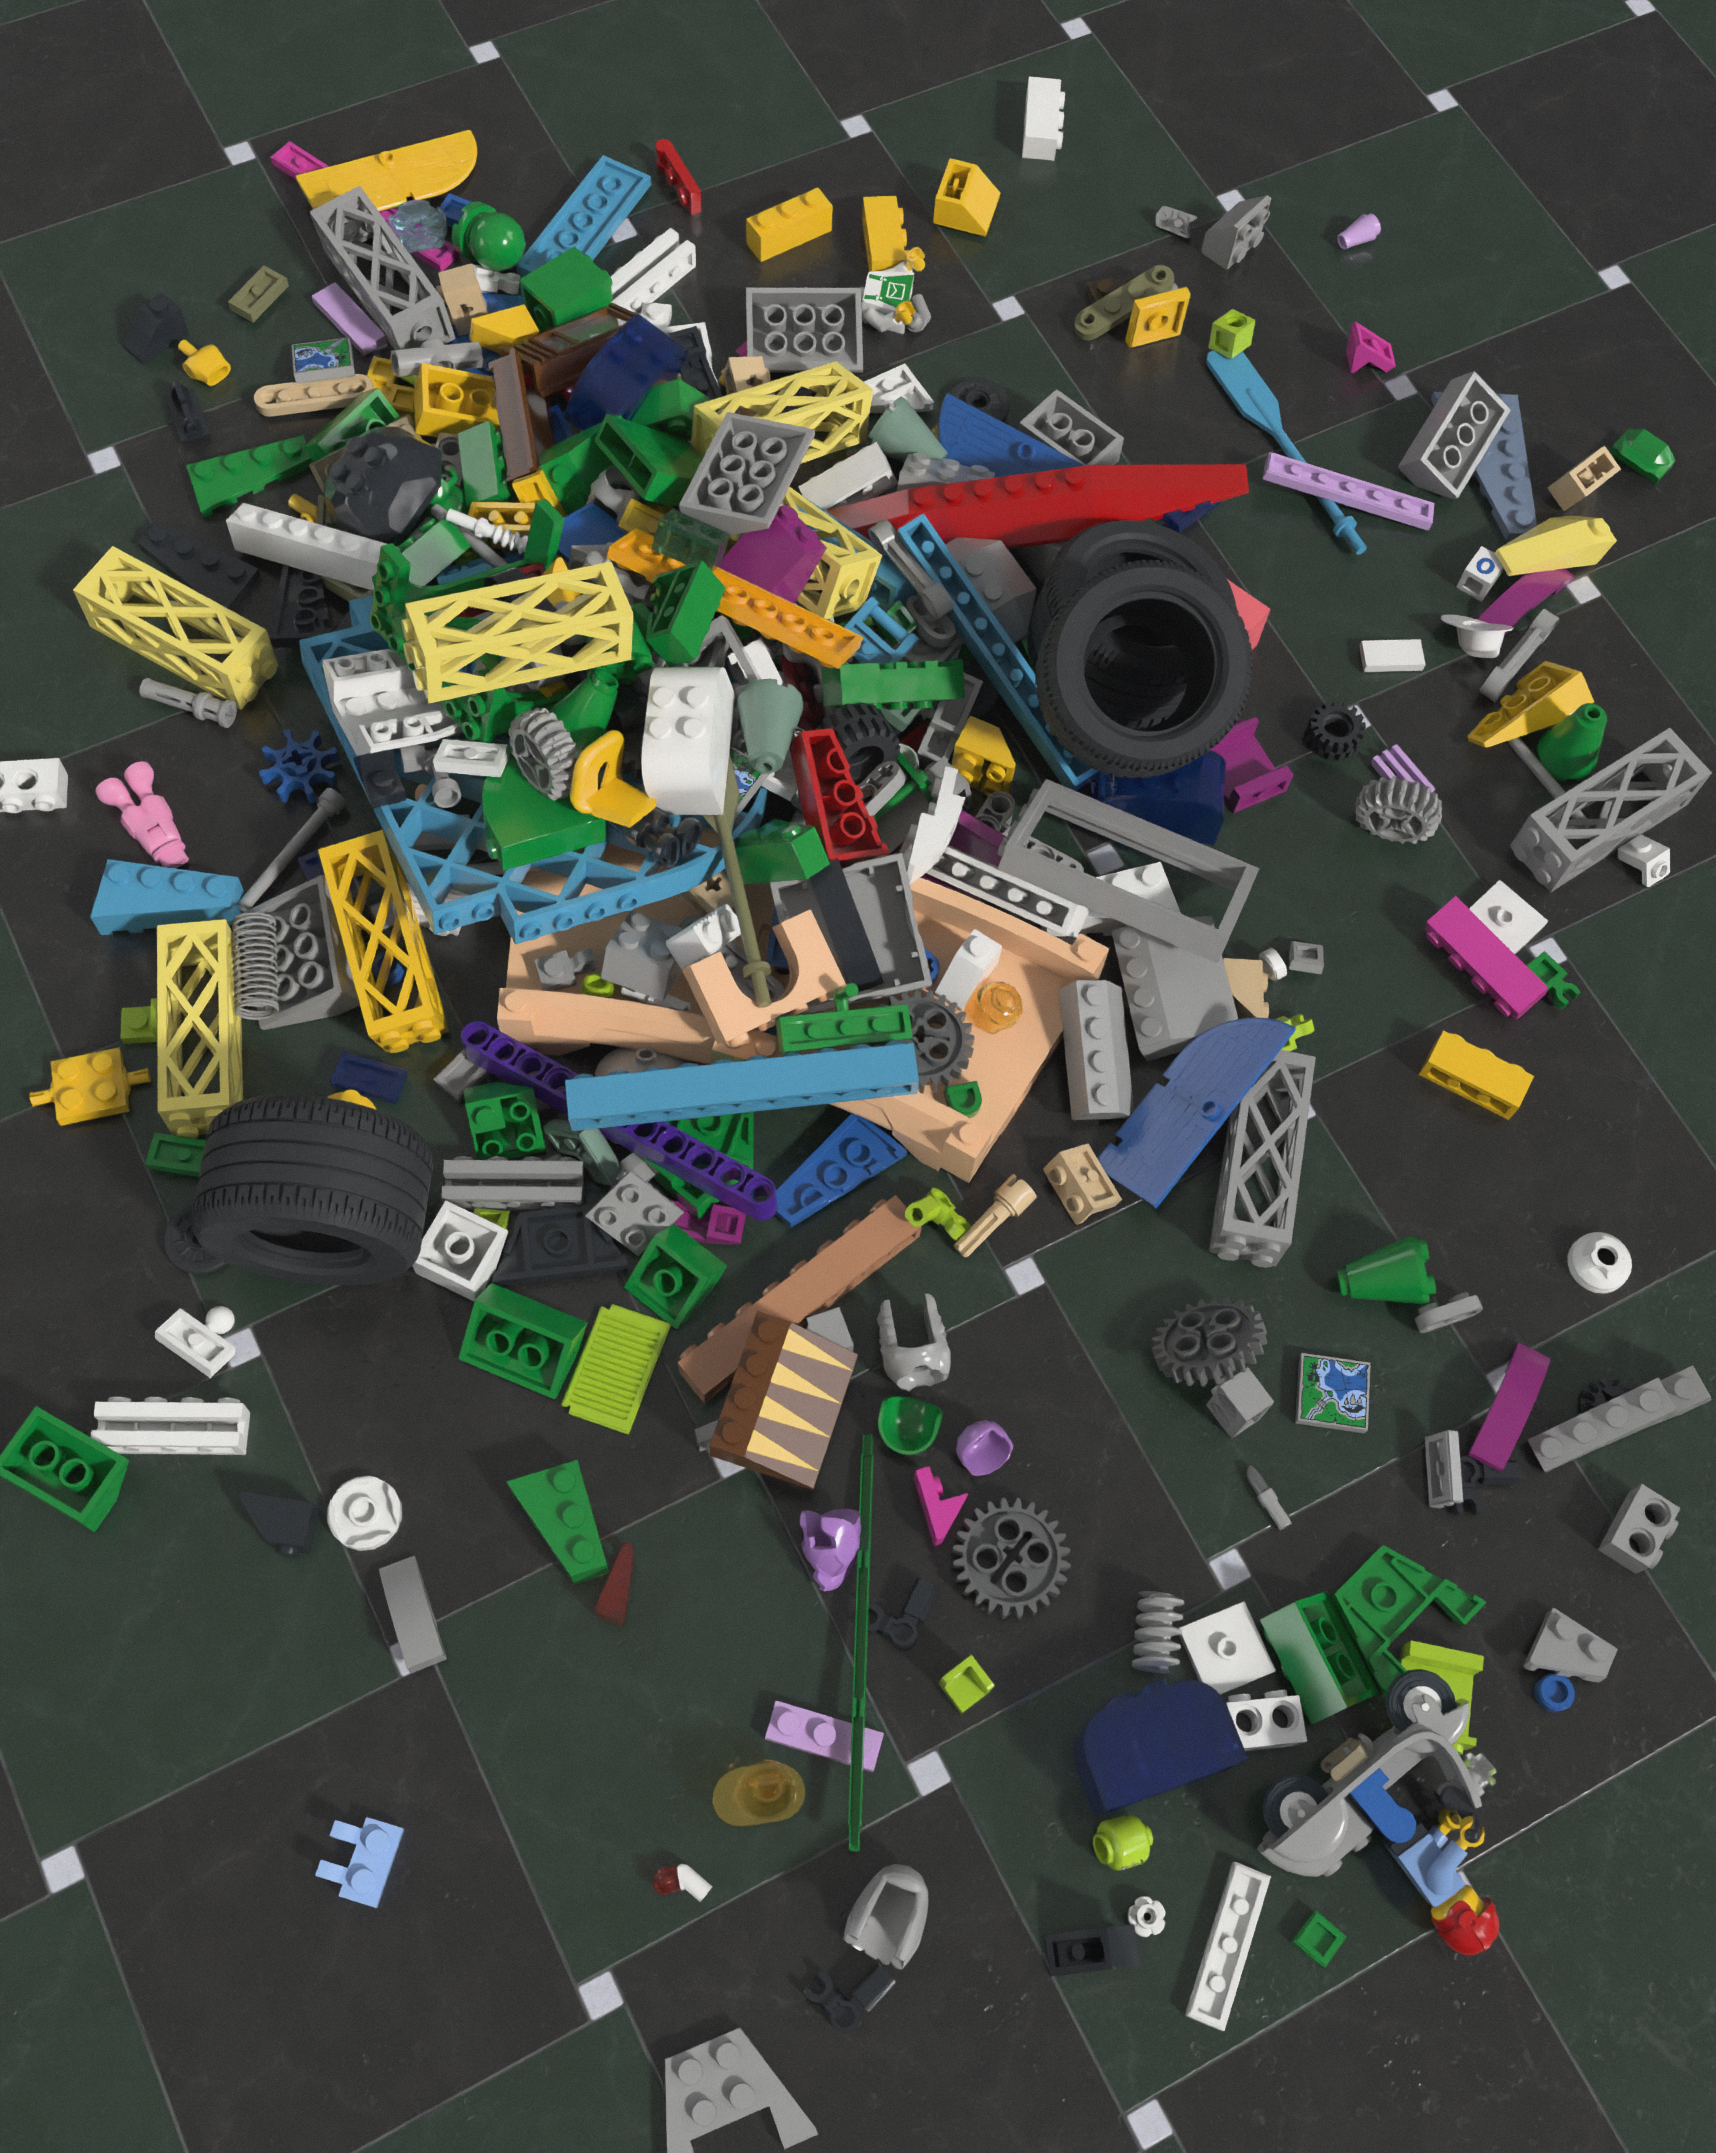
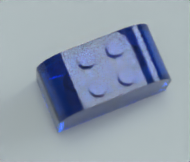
M635 314L588 363L573 389L563 416L583 431L603 422L606 413L613 416L621 414L623 419L632 421L653 386L678 378L688 355V350L641 314Z
M1210 750L1181 768L1148 778H1126L1125 776L1122 778L1113 776L1112 773L1110 775L1102 773L1099 769L1093 782L1092 798L1198 843L1214 845L1224 821L1226 762L1221 755Z
M1161 1680L1144 1687L1145 1690L1138 1692V1697L1132 1698L1131 1692L1110 1699V1702L1104 1704L1105 1709L1098 1712L1083 1725L1074 1741L1073 1758L1094 1818L1231 1769L1248 1760L1228 1706L1223 1697L1213 1687L1195 1680L1180 1681L1167 1686L1166 1680Z

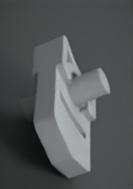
M1162 206L1156 213V226L1185 238L1191 237L1189 226L1197 220V216L1168 206Z

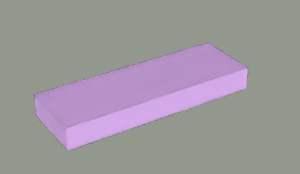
M336 282L312 295L313 303L346 338L350 337L351 343L363 356L387 343L386 335Z

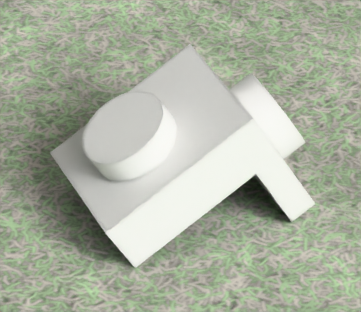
M1640 834L1618 848V859L1641 870L1642 884L1650 887L1670 873V848Z

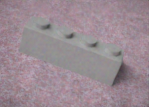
M1475 371L1452 379L1398 468L1416 487L1451 499H1458L1511 410Z
M1076 980L1059 989L1072 1120L1128 1119L1134 1112L1122 988L1107 980Z

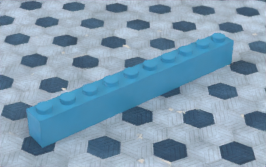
M924 513L899 528L897 534L902 545L932 581L940 583L950 596L954 609L946 615L954 623L956 632L1064 787L1077 791L1094 780L1100 769L1095 770L1088 767V763L1083 764L1076 759L1077 756H1072L1065 750L1066 747H1062L1056 740L1058 737L1054 736L1050 731V725L1046 724L1043 717L1044 712H1041L1038 703L1040 699L1037 698L1036 688L1038 686L1035 685L1034 672Z
M891 1041L879 1047L861 1044L851 1047L850 1050L842 1051L824 1048L814 1054L802 1055L800 1052H788L776 1058L758 1055L748 1058L747 1061L733 1062L729 1059L714 1061L711 1065L698 1066L696 1063H684L679 1065L678 1068L648 1067L643 1072L636 1073L617 1070L610 1072L608 1076L594 1077L591 1074H580L573 1079L565 1080L568 1120L571 1131L912 1095L918 1092L919 1077L914 1043L905 1044L903 1041Z

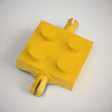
M120 1047L51 1061L52 1082L50 1089L30 1092V1101L33 1107L53 1102L55 1104L56 1120L60 1126L129 1112L128 1096L131 1086L151 1082V1076L148 1068L127 1072Z

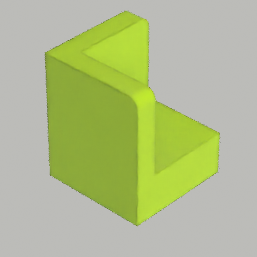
M972 1655L944 1675L938 1683L960 1714L982 1699L994 1687L992 1681Z

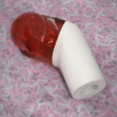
M687 1864L664 1867L656 1873L653 1880V1888L660 1895L686 1890L699 1902L703 1900L712 1888L705 1879Z

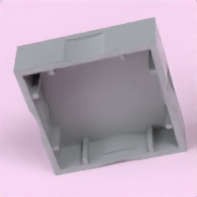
M903 853L855 863L842 869L884 981L883 984L858 992L856 996L848 999V1005L931 987L932 980L922 937L918 932L914 915L913 897ZM810 879L770 882L779 924L811 909L845 983L849 984ZM817 998L806 1003L809 1009L800 1013V1015L835 1009L834 998L819 1003Z

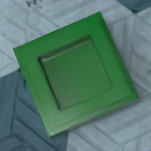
M1313 1910L1291 1940V1943L1323 1969L1328 1965L1347 1936L1318 1911Z

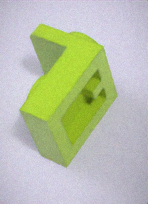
M157 998L151 999V1006L122 1008L120 1039L124 1044L158 1042Z

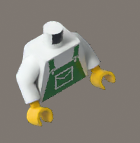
M912 248L907 254V260L902 261L893 268L869 272L865 287L848 286V288H861V310L864 323L870 324L880 332L890 330L904 334L906 325L912 322L911 315L916 313L910 302L914 280L912 269L922 271L925 267L923 260L925 254L921 248Z

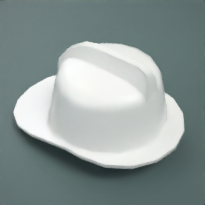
M1441 616L1442 621L1457 627L1459 645L1463 651L1474 657H1497L1505 632L1513 630L1512 626L1491 624L1465 616Z

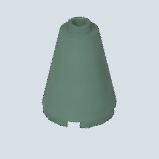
M902 396L893 402L897 405L893 412L887 409L868 436L871 440L866 441L868 446L877 442L884 455L902 464L905 463L908 454L925 453L931 456V459L940 461L945 459L948 454L914 408Z
M771 678L758 679L746 684L742 689V693L737 698V709L749 763L754 770L762 774H771L781 769L803 711L801 693L790 684L787 687L778 685V680Z

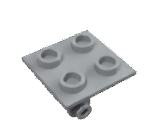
M623 1169L616 1177V1180L619 1182L585 1216L639 1256L647 1249L654 1235L670 1227L684 1211L676 1206L673 1201L662 1195L659 1190L653 1188L650 1183L635 1174L633 1170L627 1171Z

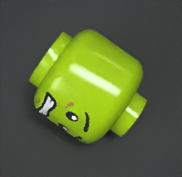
M1123 1814L1102 1821L1097 1828V1833L1093 1837V1846L1099 1861L1116 1871L1143 1864L1148 1859L1150 1846L1153 1844V1836L1149 1826L1146 1823H1142L1133 1814Z

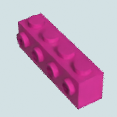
M1457 896L1426 922L1425 930L1428 932L1426 933L1428 940L1437 948L1442 946L1450 954L1448 957L1450 962L1460 971L1465 969L1473 977L1471 979L1472 984L1481 993L1485 994L1488 992L1496 1000L1494 1002L1495 1007L1505 1017L1511 1015L1517 1020L1545 996L1548 987Z

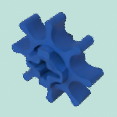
M285 730L284 736L287 741L285 748L281 750H273L268 746L262 748L265 759L275 762V765L270 769L260 770L259 775L264 785H268L273 781L283 782L277 789L281 802H287L289 794L294 790L300 789L305 791L308 801L314 803L316 798L312 788L315 784L326 782L333 787L337 785L335 773L324 770V768L330 763L340 761L338 751L335 747L327 751H318L317 748L322 744V739L317 730L312 731L310 739L304 743L295 742L291 730Z

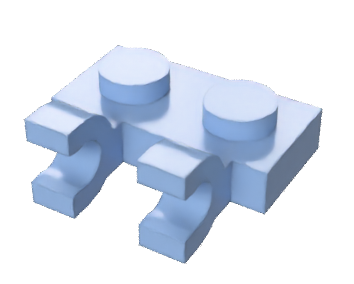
M368 1817L365 1819L363 1828L335 1820L329 1836L356 1844V1848L348 1868L320 1860L315 1876L342 1884L339 1897L377 1908L404 1829Z

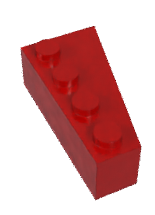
M833 728L801 731L791 741L789 747L805 825L815 827L828 860L838 858L841 867L847 868L855 863L888 856L890 854L886 843H882L876 830L878 828L873 815H869L862 800L864 795L859 785H855L849 772L851 767Z

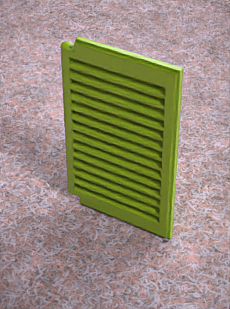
M614 1304L611 1305L610 1310L601 1306L561 1403L563 1407H570L568 1414L629 1435L671 1325Z

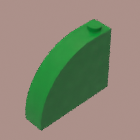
M607 413L594 440L643 499L669 506H679L703 460V457L687 439Z
M512 746L509 747L510 757L501 777L486 776L482 793L484 830L487 838L486 848L492 860L497 859L502 871L605 842L606 820L591 814L580 813L571 803L570 795L555 801L548 796L543 797L541 792L536 790L525 776H522V771L516 765L517 760L512 754Z

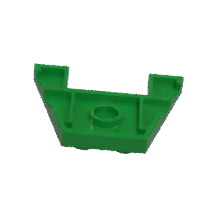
M754 1112L665 1121L754 1170ZM729 1180V1181H726L725 1184H727V1185H734V1184H736L738 1181H737V1180Z
M1382 1545L1331 1597L1384 1699H1386L1390 1684L1397 1676L1407 1671L1387 1650V1647L1432 1600L1460 1627L1466 1625L1486 1602L1475 1594L1470 1595L1457 1588L1458 1585L1447 1579L1442 1580L1424 1570L1425 1567Z

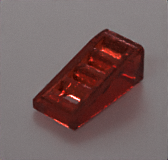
M627 1542L623 1543L594 1609L597 1618L621 1628L625 1623L634 1560L633 1545Z

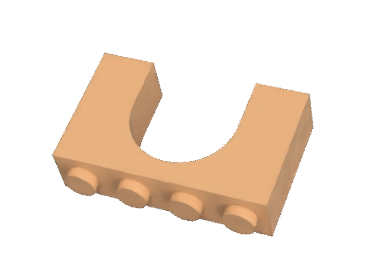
M811 909L772 927L787 959L790 976L787 988L782 996L768 1007L759 1008L756 1001L748 998L740 991L721 951L682 969L717 1044L728 1041L730 1047L749 1038L748 1031L756 1027L759 1028L760 1032L765 1031L776 1025L775 1019L778 1016L787 1012L789 1016L798 1015L809 1009L806 1004L807 1002L816 998L819 1003L833 998V992L836 988L846 984Z

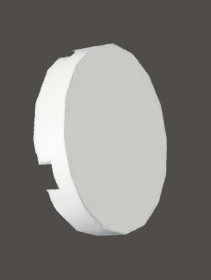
M355 1477L343 1483L336 1490L337 1493L333 1496V1499L330 1500L327 1508V1523L334 1537L344 1546L358 1551L373 1550L387 1543L397 1532L402 1519V1504L396 1491L388 1483L376 1477Z

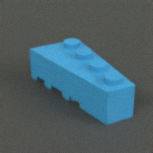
M108 859L90 918L100 935H112L113 931L128 930L129 933L143 932V929L157 928V925L223 919L227 920L228 925H232L233 918L242 913L238 908V903L245 892L238 877Z

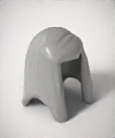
M900 1864L886 1866L880 1870L867 1884L854 1904L847 1920L843 1940L859 1951L865 1950V1954L874 1960L879 1959L885 1965L891 1963L894 1968L902 1970L920 1944L927 1918L928 1889L920 1873L910 1866Z

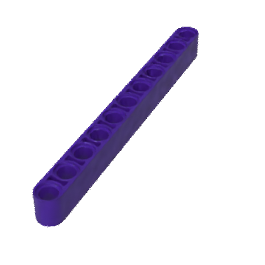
M474 1021L463 1028L461 1039L467 1057L472 1063L510 1084L533 1087L535 1098L568 1115L566 1087L562 1090L555 1089L566 1086L565 1080L573 1079L579 1074L484 1022ZM506 1056H511V1057H509L508 1059H503V1060H501L502 1058H504V1057H506ZM533 1071H538L536 1074L528 1075ZM665 1121L599 1128L605 1137L753 1219L759 1221L767 1220L777 1211L776 1188L769 1178ZM645 1132L651 1133L649 1136L646 1137L639 1136L640 1134ZM672 1148H679V1149H680L679 1151H677V1152H675V1153H669V1152H667L668 1150H670V1149H672ZM700 1164H708V1165H709L708 1167H706V1168H704V1169H698V1168H696V1167H697L698 1165H700ZM729 1180H737V1181H738V1182H737L736 1184H734V1185L724 1184L726 1181H729ZM758 1196H766V1197H768V1198H767L766 1200H764V1201H755V1200H754V1199H755L756 1197H758Z

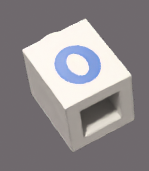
M1481 546L1464 570L1456 588L1482 602L1504 568L1495 552H1491Z

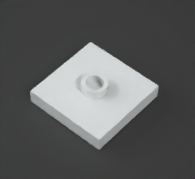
M1501 880L1469 908L1514 954L1519 952L1548 922L1547 919Z
M1245 1601L1178 1628L1182 1630V1634L1179 1637L1207 1700L1276 1671Z

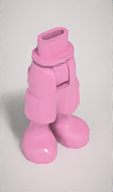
M143 761L136 762L130 765L124 773L126 782L141 800L140 806L134 804L126 786L118 778L106 779L97 786L95 792L98 799L105 804L118 807L123 812L121 815L122 825L128 831V834L138 840L146 852L153 857L156 864L177 869L187 863L189 858L184 852L186 846L182 842L179 831L173 822L171 809L164 797L153 794L154 771L149 763Z

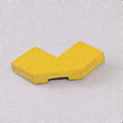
M373 356L366 375L371 379L373 388H379L399 416L411 414L412 418L415 419L414 388L397 385L400 377H395L392 371L391 359Z

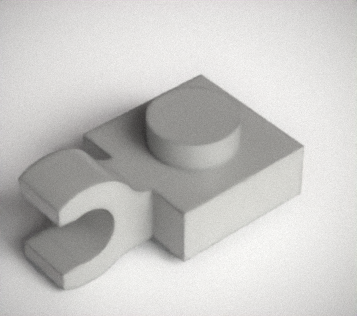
M591 949L579 951L572 958H569L567 950L534 960L544 991H557L576 985L575 975L592 972L597 969Z

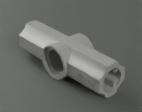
M433 338L424 342L420 348L393 350L390 356L392 371L395 377L418 375L422 363L456 370L481 368L483 365L482 348L479 342L445 345L442 340Z

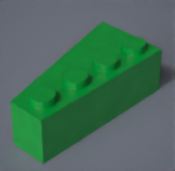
M963 659L942 662L935 660L911 663L844 664L839 669L835 667H821L823 707L836 706L837 709L840 708L841 710L849 704L856 706L858 703H865L866 705L872 704L882 710V704H888V710L908 709L907 703H913L914 709L933 708L932 702L965 698Z

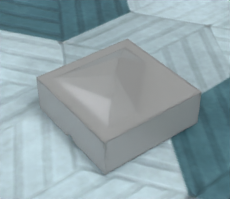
M1291 941L1289 946V969L1322 974L1324 967L1323 946Z

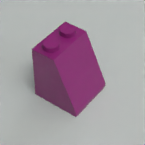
M782 505L779 507L769 529L744 533L716 566L795 604L827 547L818 539V535L809 529L798 517L794 509L788 505Z

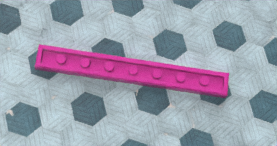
M290 141L271 156L272 165L296 179V175L330 167ZM396 208L380 211V214L406 250L439 272L444 271L460 256L451 243Z

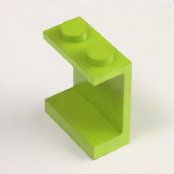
M1411 1640L1401 1646L1399 1663L1407 1671L1423 1669L1436 1673L1448 1683L1455 1696V1700L1463 1698L1469 1701V1718L1465 1730L1457 1741L1452 1744L1458 1754L1462 1755L1463 1750L1475 1747L1477 1738L1468 1737L1473 1677L1475 1674L1483 1671L1484 1656Z

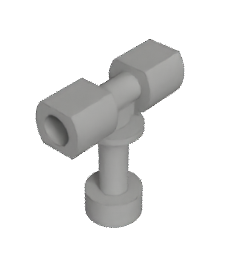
M464 737V738H457V739H451V740L468 741L466 737ZM423 744L401 747L400 757L404 773L426 770L428 774L435 776L436 782L432 786V794L436 805L449 808L459 803L461 792L458 783L450 779L447 772L435 771L433 759L439 748L425 750Z

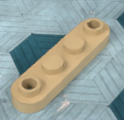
M355 374L351 377L263 386L256 391L254 400L259 413L271 417L347 407L362 392L374 388L368 376Z

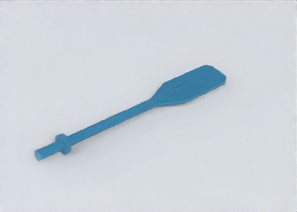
M1214 350L1209 352L1206 358L1208 368L1242 416L1271 434L1288 458L1306 463L1282 429L1278 400L1243 351L1232 359ZM1316 496L1336 524L1333 528L1334 534L1337 537H1345L1356 554H1362L1367 547L1354 530L1357 524L1352 516L1345 517L1334 501Z

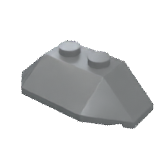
M957 537L947 543V548L1012 642L1016 644L1025 638L1028 633L1036 587L1001 540Z

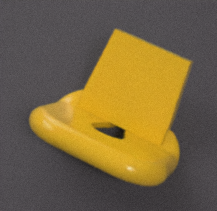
M611 730L587 746L579 755L573 769L570 801L580 813L591 814L630 828L655 809L657 799L649 798L643 791L623 781L621 765L625 744L624 737L619 731ZM606 762L605 772L600 789L598 790V772Z

